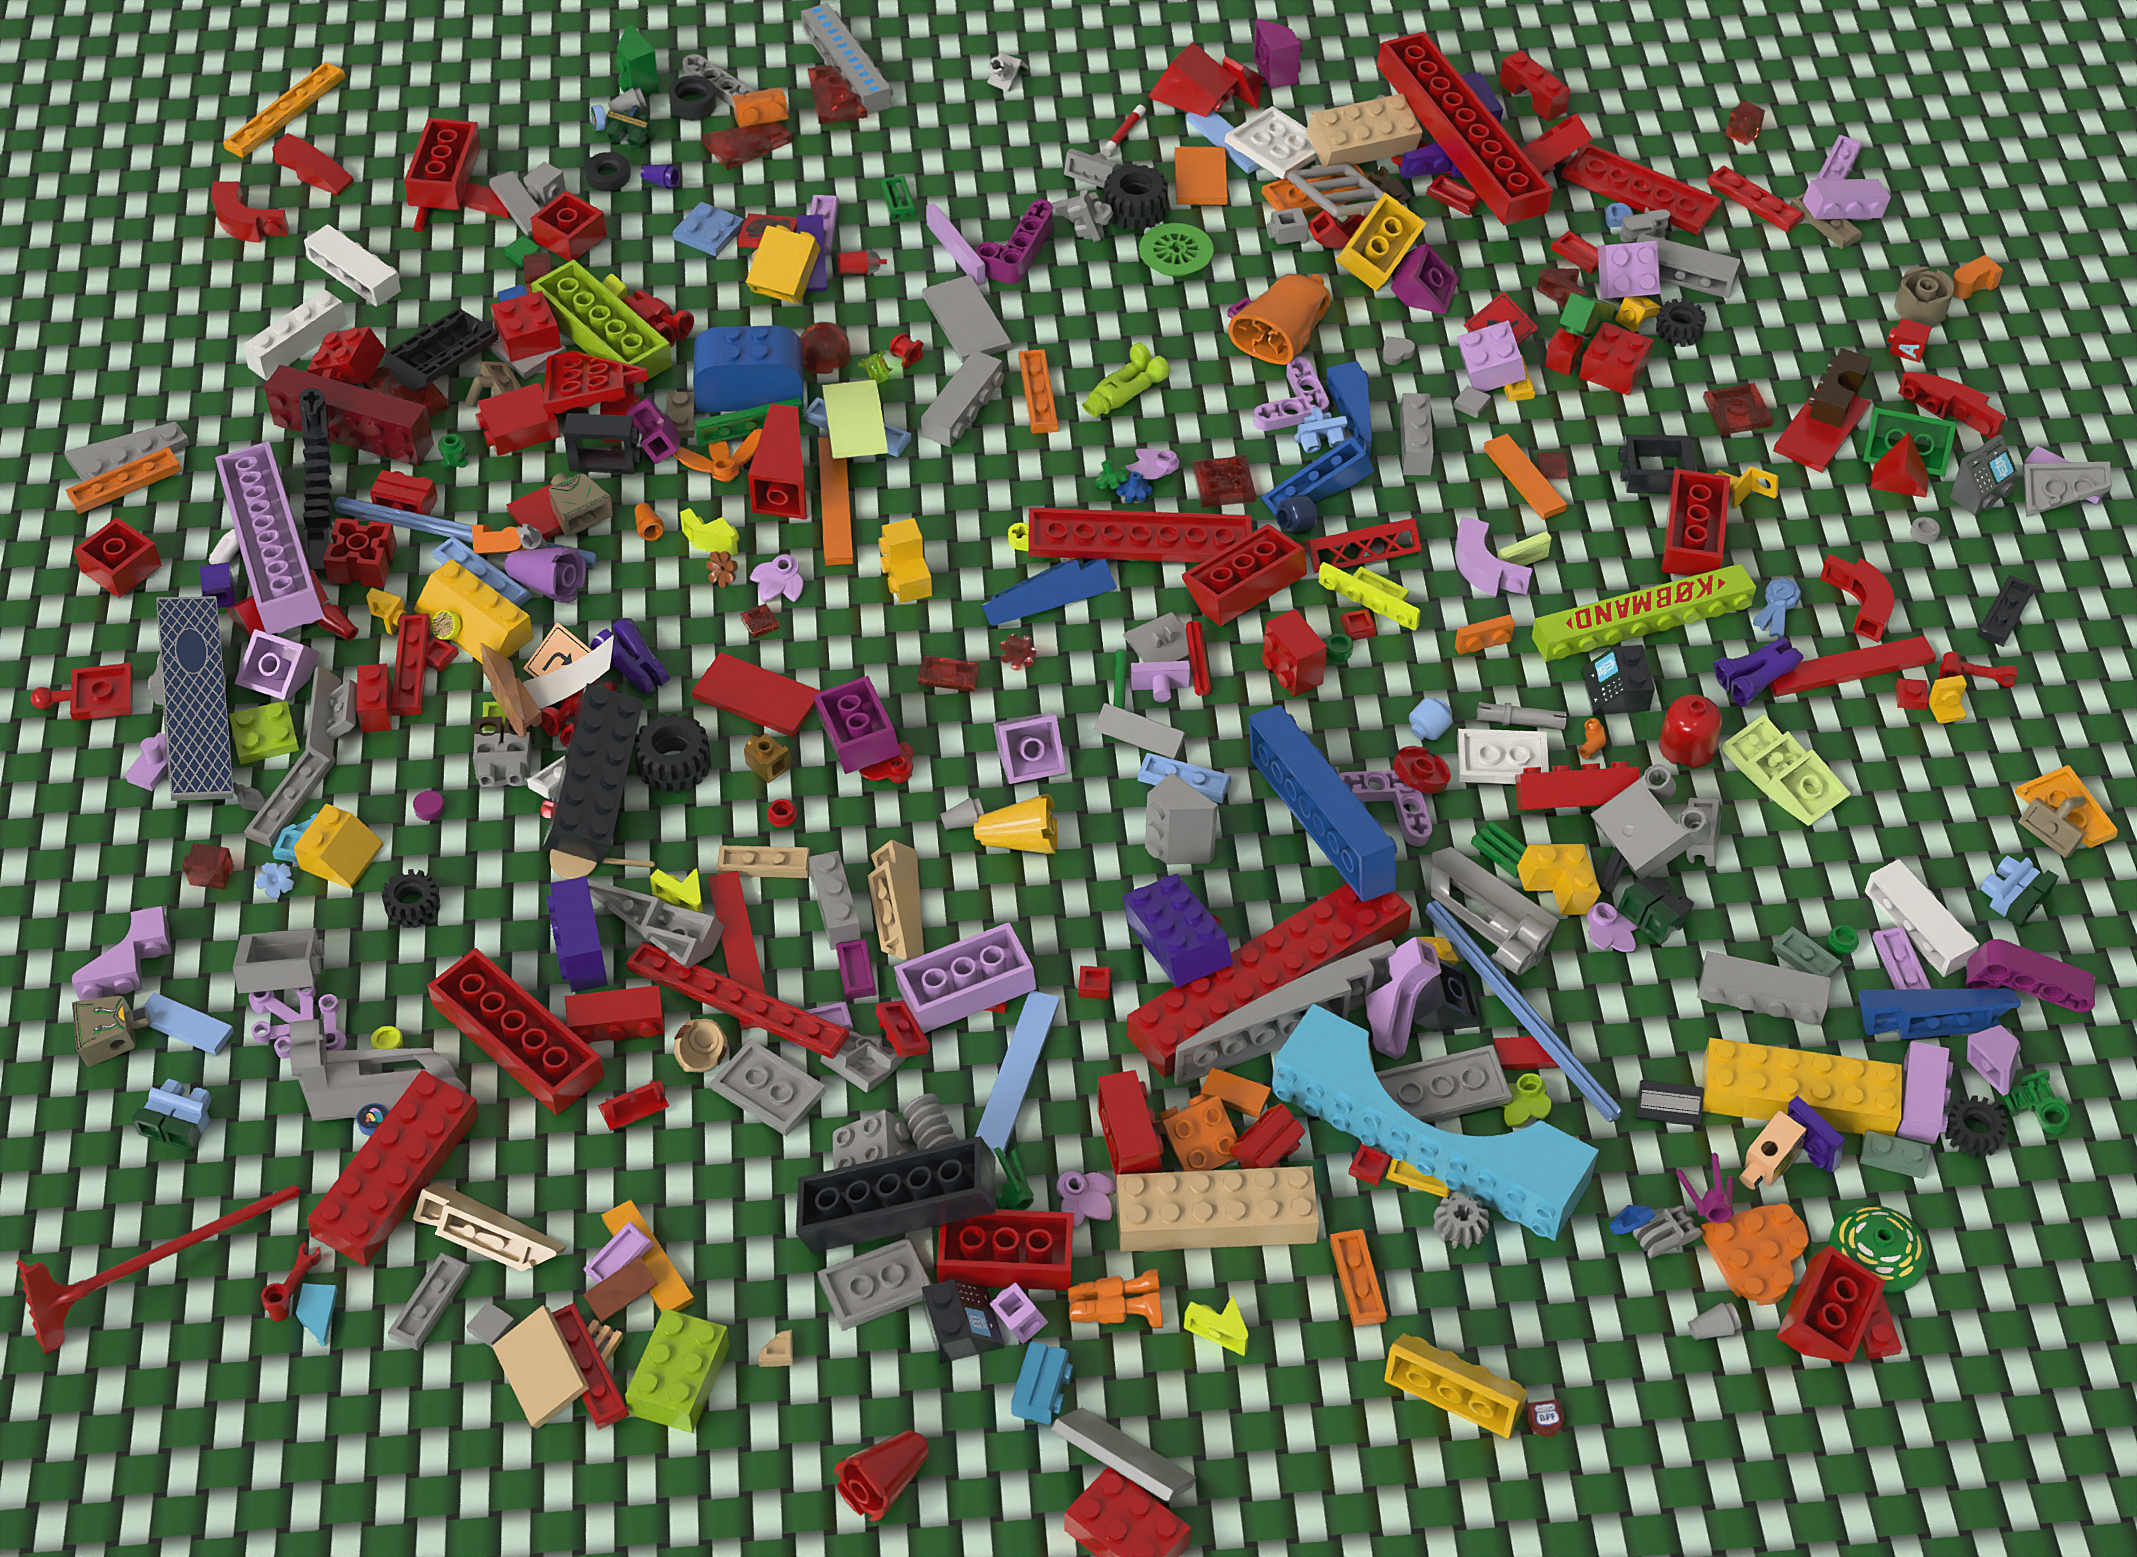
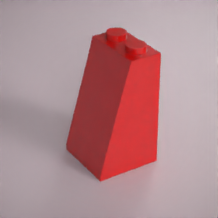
M770 404L748 473L752 513L803 520L807 518L798 407Z

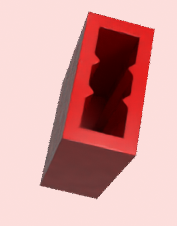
M539 383L477 401L479 413L475 414L478 427L479 429H485L484 437L488 447L493 446L497 456L560 437L557 418L554 412L545 413L543 406L544 392Z

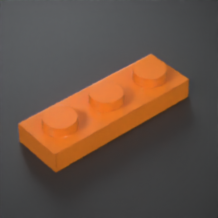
M1363 1229L1330 1234V1244L1353 1327L1386 1322L1387 1314Z

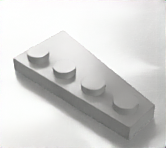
M171 422L64 452V455L80 479L85 482L166 447H169L172 453L189 446L190 443L188 437L178 424Z

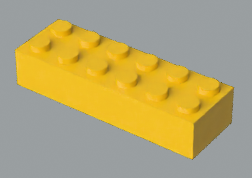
M1709 1038L1703 1058V1112L1771 1121L1779 1110L1787 1115L1789 1102L1798 1095L1836 1131L1865 1135L1866 1130L1894 1137L1901 1120L1902 1065Z

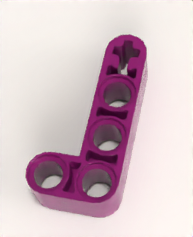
M1036 200L1031 203L1006 246L993 242H983L977 246L976 253L985 263V277L1009 284L1018 283L1024 278L1053 228V206L1049 201Z
M2001 939L1989 940L1967 960L1966 989H1997L2003 984L2076 1012H2087L2095 1006V977L2093 974Z

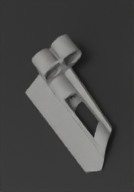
M1448 847L1432 853L1431 896L1498 946L1499 949L1496 955L1492 954V958L1516 975H1521L1531 967L1538 966L1559 919L1454 848ZM1450 883L1486 908V921L1449 897Z
M323 1019L292 1021L289 1024L291 1071L293 1076L298 1077L313 1122L357 1117L362 1107L372 1103L381 1104L390 1112L421 1070L434 1075L465 1093L467 1091V1087L457 1078L450 1063L442 1055L434 1052L432 1048L326 1051ZM418 1060L425 1067V1069L372 1074L373 1067L379 1063Z

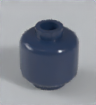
M1299 495L1286 498L1281 501L1276 511L1277 523L1287 533L1295 534L1308 531L1317 522L1318 508L1308 496Z

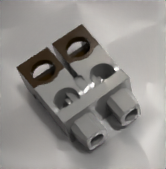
M502 716L475 717L473 763L476 779L479 780L481 787H492L495 785L497 777H506L507 784L511 786H522L524 779L530 777L532 747L535 744L536 736L532 724L526 728V736L519 738L516 732H512V725L506 716L505 728ZM492 725L496 727V730L493 733H483L482 728Z

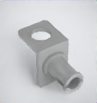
M1000 52L998 57L990 60L993 65H988L991 71L988 83L1005 91H1010L1019 67L1028 70L1029 66L1022 60Z

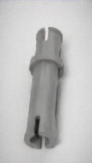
M1478 702L1476 720L1500 722L1503 726L1520 724L1564 730L1567 713L1566 711L1512 706L1511 703L1497 705Z

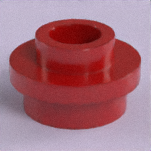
M787 799L775 800L768 808V821L776 827L790 826L797 819V809Z

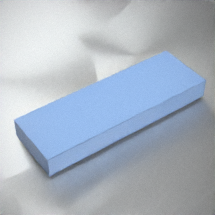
M1151 753L1146 754L1138 773V781L1156 786L1172 772L1208 799L1218 803H1223L1231 783V775Z
M155 992L142 1006V1008L146 1007L150 1014L151 1025L149 1027L215 1056L234 1033L231 1025Z

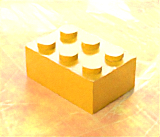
M1384 193L1335 261L1377 292L1426 225V222L1387 193Z

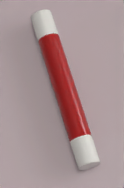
M1138 105L1104 146L1102 153L1105 156L1112 154L1146 112L1144 106Z

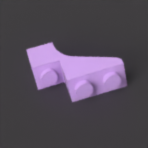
M162 906L131 912V926L123 941L73 974L72 984L79 1001L115 994H127L131 991L143 989L140 959L156 958L160 955L171 953L169 924Z
M1416 936L1396 948L1397 950L1391 957L1387 956L1390 965L1389 973L1393 980L1365 997L1367 1018L1370 1021L1373 1033V1044L1377 1051L1396 1060L1406 1052L1415 1004L1419 993L1433 977L1441 973L1435 946Z

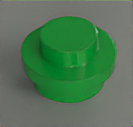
M1839 925L1829 932L1827 943L1836 953L1851 954L1857 949L1859 938L1857 932L1852 927Z

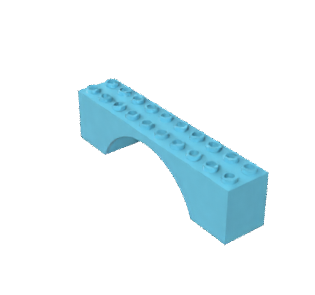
M1314 1003L1275 1057L1272 1093L1276 1094L1282 1101L1291 1102L1301 1107L1309 1115L1318 1116L1331 1123L1337 1130L1346 1131L1358 1137L1364 1144L1377 1147L1390 1155L1391 1158L1409 1163L1421 1174L1437 1178L1444 1182L1451 1190L1460 1191L1466 1195L1469 1193L1475 1201L1481 1199L1482 1206H1489L1502 1213L1508 1220L1517 1221L1527 1226L1535 1234L1547 1237L1553 1241L1556 1240L1590 1185L1598 1149L1541 1120L1519 1131L1496 1136L1460 1135L1435 1128L1420 1121L1401 1108L1388 1095L1377 1079L1369 1057V1032Z

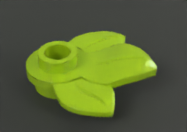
M1528 1073L1522 1075L1517 1080V1083H1508L1512 1095V1103L1500 1105V1107L1505 1108L1504 1119L1507 1126H1521L1528 1122L1531 1116L1544 1119L1550 1113L1551 1100L1546 1095V1083L1540 1076Z

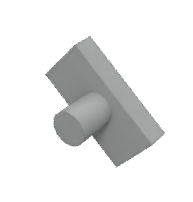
M1071 148L1066 155L1064 175L1104 188L1107 176L1116 169L1117 163L1108 161L1102 153H1096L1093 156Z

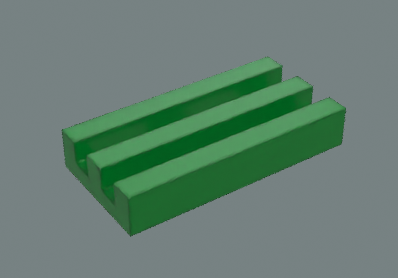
M905 176L880 179V188L890 220L896 219L895 215L905 218L906 213H910V216H915V207ZM896 183H900L907 206L902 205ZM889 184H890V187H891V190H892V193H893V196H894V199H895L897 208H894V206H893V203H892V200H891V197H890V194H889V190H888V187H887V185H889Z
M1491 821L1487 829L1483 828L1480 830L1479 835L1475 834L1472 837L1471 844L1516 879L1519 877L1517 866L1507 857L1518 864L1526 847ZM1484 840H1487V841L1490 842L1492 845H1494V846L1498 849V851H1497L1496 849H1494L1491 845H1489L1487 842H1485Z

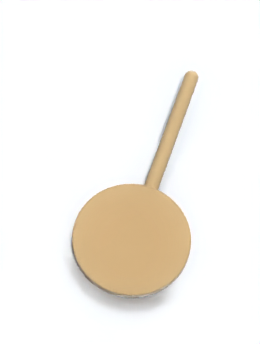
M553 849L550 852V864L553 871L564 879L588 876L597 866V862ZM604 858L602 864L641 867L655 866L653 861Z

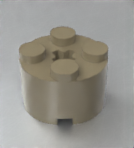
M1915 267L1903 275L1894 308L1901 318L1928 326L1936 325L1946 319L1953 296L1954 283L1946 273L1937 270L1935 273L1928 271L1929 267Z

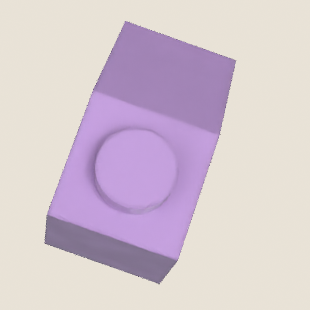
M2002 1025L1969 1035L1967 1061L2003 1096L2009 1094L2018 1067V1053L2020 1052L2018 1039L2011 1035Z

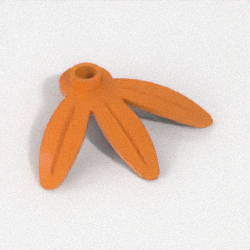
M755 429L731 458L726 440L709 444V452L713 461L681 446L673 455L681 463L694 470L712 473L714 479L721 482H729L739 474V467L754 456L762 429Z

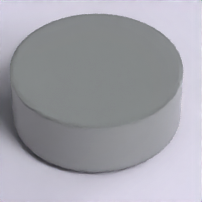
M1920 517L1914 520L1910 534L1919 543L1931 544L1938 539L1940 525L1931 518Z

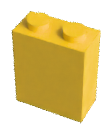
M767 225L746 280V284L751 291L800 305L821 249L815 237L807 232H800V234L791 232L790 229L781 225H777L776 228Z

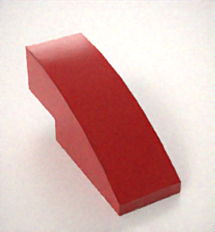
M290 133L283 136L272 147L277 164L296 171L299 180L339 196L354 182L353 177L329 156Z

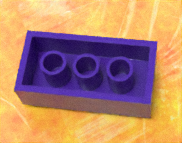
M1178 873L1163 877L1157 882L1137 888L1122 896L1130 927L1176 988L1233 964L1226 933Z

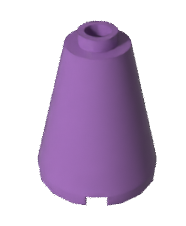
M573 547L516 550L507 556L504 563L506 573L510 578L560 603H570L575 600L578 595L574 593L578 587H583L586 575L585 559L583 556H579V550Z

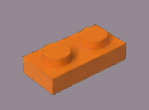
M1506 615L1457 628L1455 648L1458 654L1461 655L1512 641L1515 622L1511 615Z

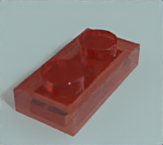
M923 655L917 677L918 684L975 692L980 673V663Z

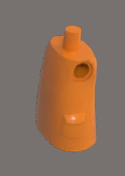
M1285 274L1279 278L1266 292L1233 316L1228 325L1231 341L1240 350L1255 358L1273 364H1288L1309 344L1310 333L1323 318L1330 306L1331 294L1324 286L1323 278L1318 274H1312L1310 277L1299 274Z

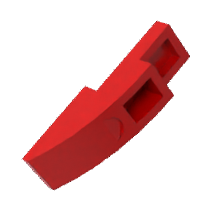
M1909 371L1903 374L1898 391L1900 395L1942 420L1949 414L1990 439L2001 434L2006 416L1987 405L1988 396L1966 385L1939 376Z

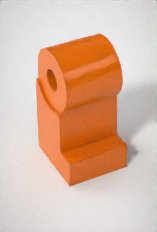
M1986 254L1958 268L1953 276V296L1966 299L1972 295V292L1983 287L1989 290L1998 287L2003 269Z
M472 525L474 554H510L512 551L526 550V548L520 542L519 534L516 532L517 527L510 526L502 531L492 532L491 526Z

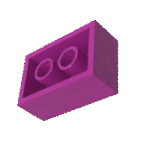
M869 676L813 695L820 721L845 774L901 755L893 725Z

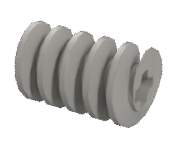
M933 1093L917 1097L903 1111V1119L908 1124V1129L913 1135L912 1138L917 1144L918 1150L959 1141L957 1136L953 1134V1127L948 1124L949 1119L947 1115L943 1114L944 1109L942 1105L938 1104L939 1099L937 1095Z

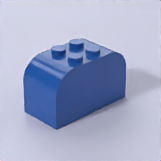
M776 325L715 327L700 333L694 342L693 389L696 413L741 411L800 397L804 409V365L800 337L793 330Z

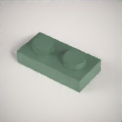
M1793 926L1773 944L1771 950L1798 971L1829 978L1840 969L1842 963Z
M1866 1130L1859 1163L1924 1179L1927 1173L1931 1146Z

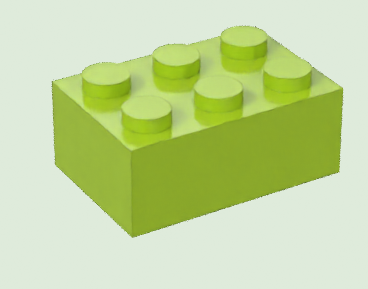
M664 1308L625 1394L629 1414L693 1433L730 1347L727 1327Z

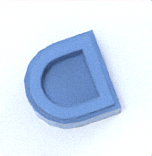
M1623 203L1609 205L1606 210L1608 228L1622 227L1623 218L1633 216L1631 208Z

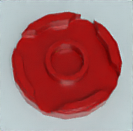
M1407 746L1400 749L1394 758L1393 768L1401 781L1413 789L1430 794L1440 793L1447 787L1451 778V772L1440 756L1436 755L1434 758L1428 754L1429 750L1418 746Z

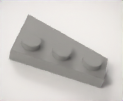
M2110 462L2024 464L2026 517L2111 491Z

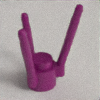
M1713 1153L1712 1166L1715 1188L1705 1193L1703 1201H1701L1682 1170L1678 1169L1676 1174L1695 1203L1698 1215H1706L1710 1222L1722 1223L1734 1215L1732 1207L1734 1179L1731 1176L1727 1178L1725 1193L1722 1187L1719 1157L1717 1153Z

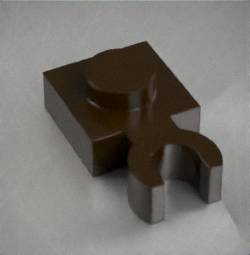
M1381 166L1378 171L1380 177L1376 176L1373 171L1370 172L1368 180L1402 205L1409 202L1412 197L1397 177L1390 180L1389 172L1384 166Z

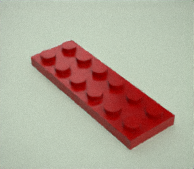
M1588 142L1580 148L1564 167L1561 175L1563 179L1619 203L1626 204L1645 213V208H1648L1649 211L1667 210L1670 213V217L1667 220L1669 224L1695 235L1699 234L1718 210L1722 200L1719 197Z

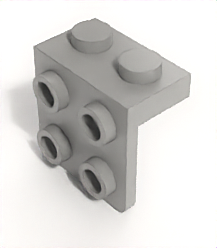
M883 1110L836 1129L832 1135L834 1169L908 1153L909 1130L907 1125L887 1110Z

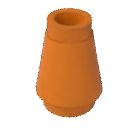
M638 504L634 509L638 535L647 541L657 540L663 534L664 522L649 504Z

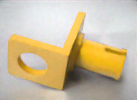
M1750 466L1740 477L1725 473L1722 470H1718L1715 473L1716 475L1730 476L1729 492H1731L1732 508L1736 509L1751 490L1771 498L1778 496V476ZM1764 478L1768 480L1771 488H1764L1758 479Z

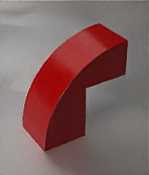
M1324 209L1308 222V228L1315 241L1329 248L1344 249L1367 215H1351L1344 222H1341L1337 217H1333Z

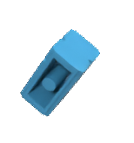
M1033 1341L1029 1343L1011 1401V1414L1013 1416L1027 1420L1032 1419L1035 1422L1049 1425L1052 1422L1054 1413H1061L1065 1394L1060 1392L1063 1383L1069 1385L1074 1367L1073 1364H1069V1352L1066 1349L1053 1346L1048 1347L1045 1344Z

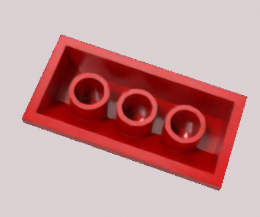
M1267 524L1183 573L1182 580L1201 612L1219 626H1222L1307 575L1305 548L1270 524Z

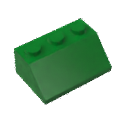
M1872 407L1862 461L1877 463L1909 432L1929 474L1945 476L1957 422Z

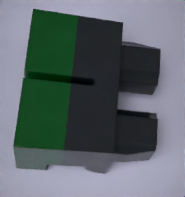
M1647 876L1625 889L1617 911L1637 927L1641 925L1640 929L1662 945L1668 940L1673 931L1676 929L1680 931L1687 916L1694 906V902L1687 896L1677 898L1670 893L1672 888L1665 879L1654 880Z

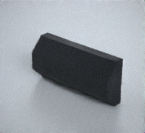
M458 307L385 353V362L397 382L415 391L432 383L499 339V331Z

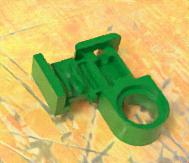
M2048 1070L2024 1076L2022 1078V1085L2011 1087L2007 1095L2003 1096L1998 1092L2009 1117L2018 1115L2017 1111L2025 1108L2031 1111L2034 1106V1114L2044 1131L2050 1134H2059L2064 1132L2069 1126V1110L2062 1096L2055 1097L2048 1083V1080H2050V1072ZM2051 1111L2061 1113L2064 1119L2060 1123L2052 1124L2045 1119V1115Z

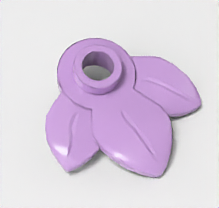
M1136 449L1139 461L1125 466L1129 473L1136 471L1143 475L1144 479H1157L1179 468V459L1176 453L1170 450Z
M788 554L779 555L772 562L758 565L750 576V580L760 583L759 594L762 602H767L782 592L789 600L796 602L803 590V580L798 574L799 564L793 556ZM782 565H789L786 569H780Z
M1600 902L1589 909L1587 920L1591 926L1588 933L1590 939L1598 948L1605 950L1611 945L1614 949L1621 952L1635 950L1636 944L1631 931L1638 928L1608 903Z
M1068 1171L1060 1176L1056 1187L1062 1199L1061 1212L1074 1213L1075 1228L1081 1224L1085 1216L1102 1221H1109L1111 1219L1112 1207L1107 1195L1116 1189V1185L1110 1178L1101 1173L1092 1172L1082 1175L1076 1171ZM1069 1182L1075 1183L1079 1189L1073 1190L1070 1188Z

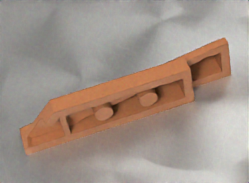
M481 642L483 672L491 683L492 695L519 738L525 737L526 728L532 724V726L537 727L542 723L541 711L521 680L515 678L512 662Z

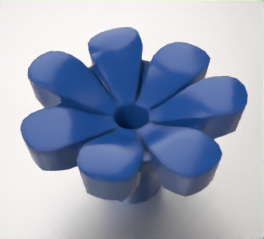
M1136 471L1130 473L1127 481L1119 482L1120 486L1116 490V493L1120 496L1126 494L1125 501L1127 503H1133L1135 497L1139 501H1145L1147 499L1146 495H1152V488L1148 485V479H1144Z

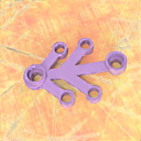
M315 985L313 987L296 988L298 998L300 999V1014L277 1000L273 990L250 992L249 1002L251 1008L256 1013L263 1014L271 1011L289 1024L292 1021L313 1020V998L316 995ZM310 988L309 991L302 992L303 989ZM326 994L318 1002L320 1011L324 1015L326 1051L345 1050L347 1046L346 1036L342 1031L337 1030L336 1013L339 1010L338 1000L336 996ZM328 1003H333L330 1007H324ZM259 1021L252 1026L251 1032L256 1042L265 1043L270 1039L279 1038L274 1044L277 1055L280 1058L290 1057L289 1024L270 1026L265 1021ZM261 1030H266L263 1034H257ZM285 1045H289V1047H288L287 1049H284V1050L280 1049L281 1047H283V1046H285Z

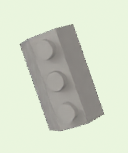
M1171 772L1147 793L1145 849H1147L1151 856L1159 858L1167 865L1211 863L1214 860L1218 805Z

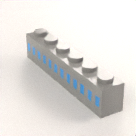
M828 3L801 11L803 32L863 115L866 116L890 108L891 96H893L891 84L884 80L878 67L875 68L869 54L864 53L861 49L858 39L853 38L849 27L840 20L838 12L833 11Z

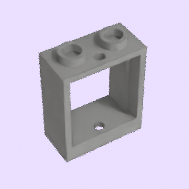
M316 928L241 935L233 964L238 994L313 987L316 975L321 974L320 958H324L325 955L323 939H318Z

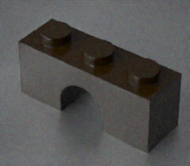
M1844 348L1840 349L1836 357L1832 356L1826 369L1828 373H1822L1817 388L1819 390H1813L1808 405L1812 406L1810 418L1841 428L1850 410L1854 393H1859L1867 378L1872 358Z

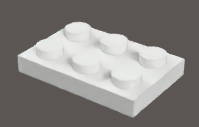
M1458 729L1459 782L1515 784V775L1523 774V768L1541 767V773L1549 772L1546 732Z

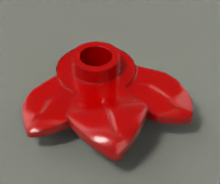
M905 742L899 743L901 755L859 770L860 775L874 781L889 778L894 783L907 781L912 776L914 768L911 760L914 755L912 746Z

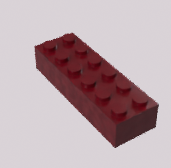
M279 365L264 385L273 423L281 428L302 433L299 395L307 388H318L323 392L328 408L330 442H336L354 449L364 450L378 456H385L416 466H420L434 445L425 405L284 365Z

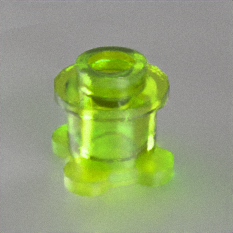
M884 350L878 351L858 363L859 367L864 366L870 377L868 380H876V384L890 378L889 372L893 370L892 367L887 366L883 355L886 354Z

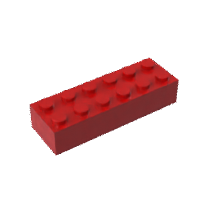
M474 948L428 984L433 1006L556 1116L605 1077L601 1056L477 948Z
M421 1070L307 1218L311 1237L366 1267L420 1196L421 1190L426 1188L478 1118L476 1098Z

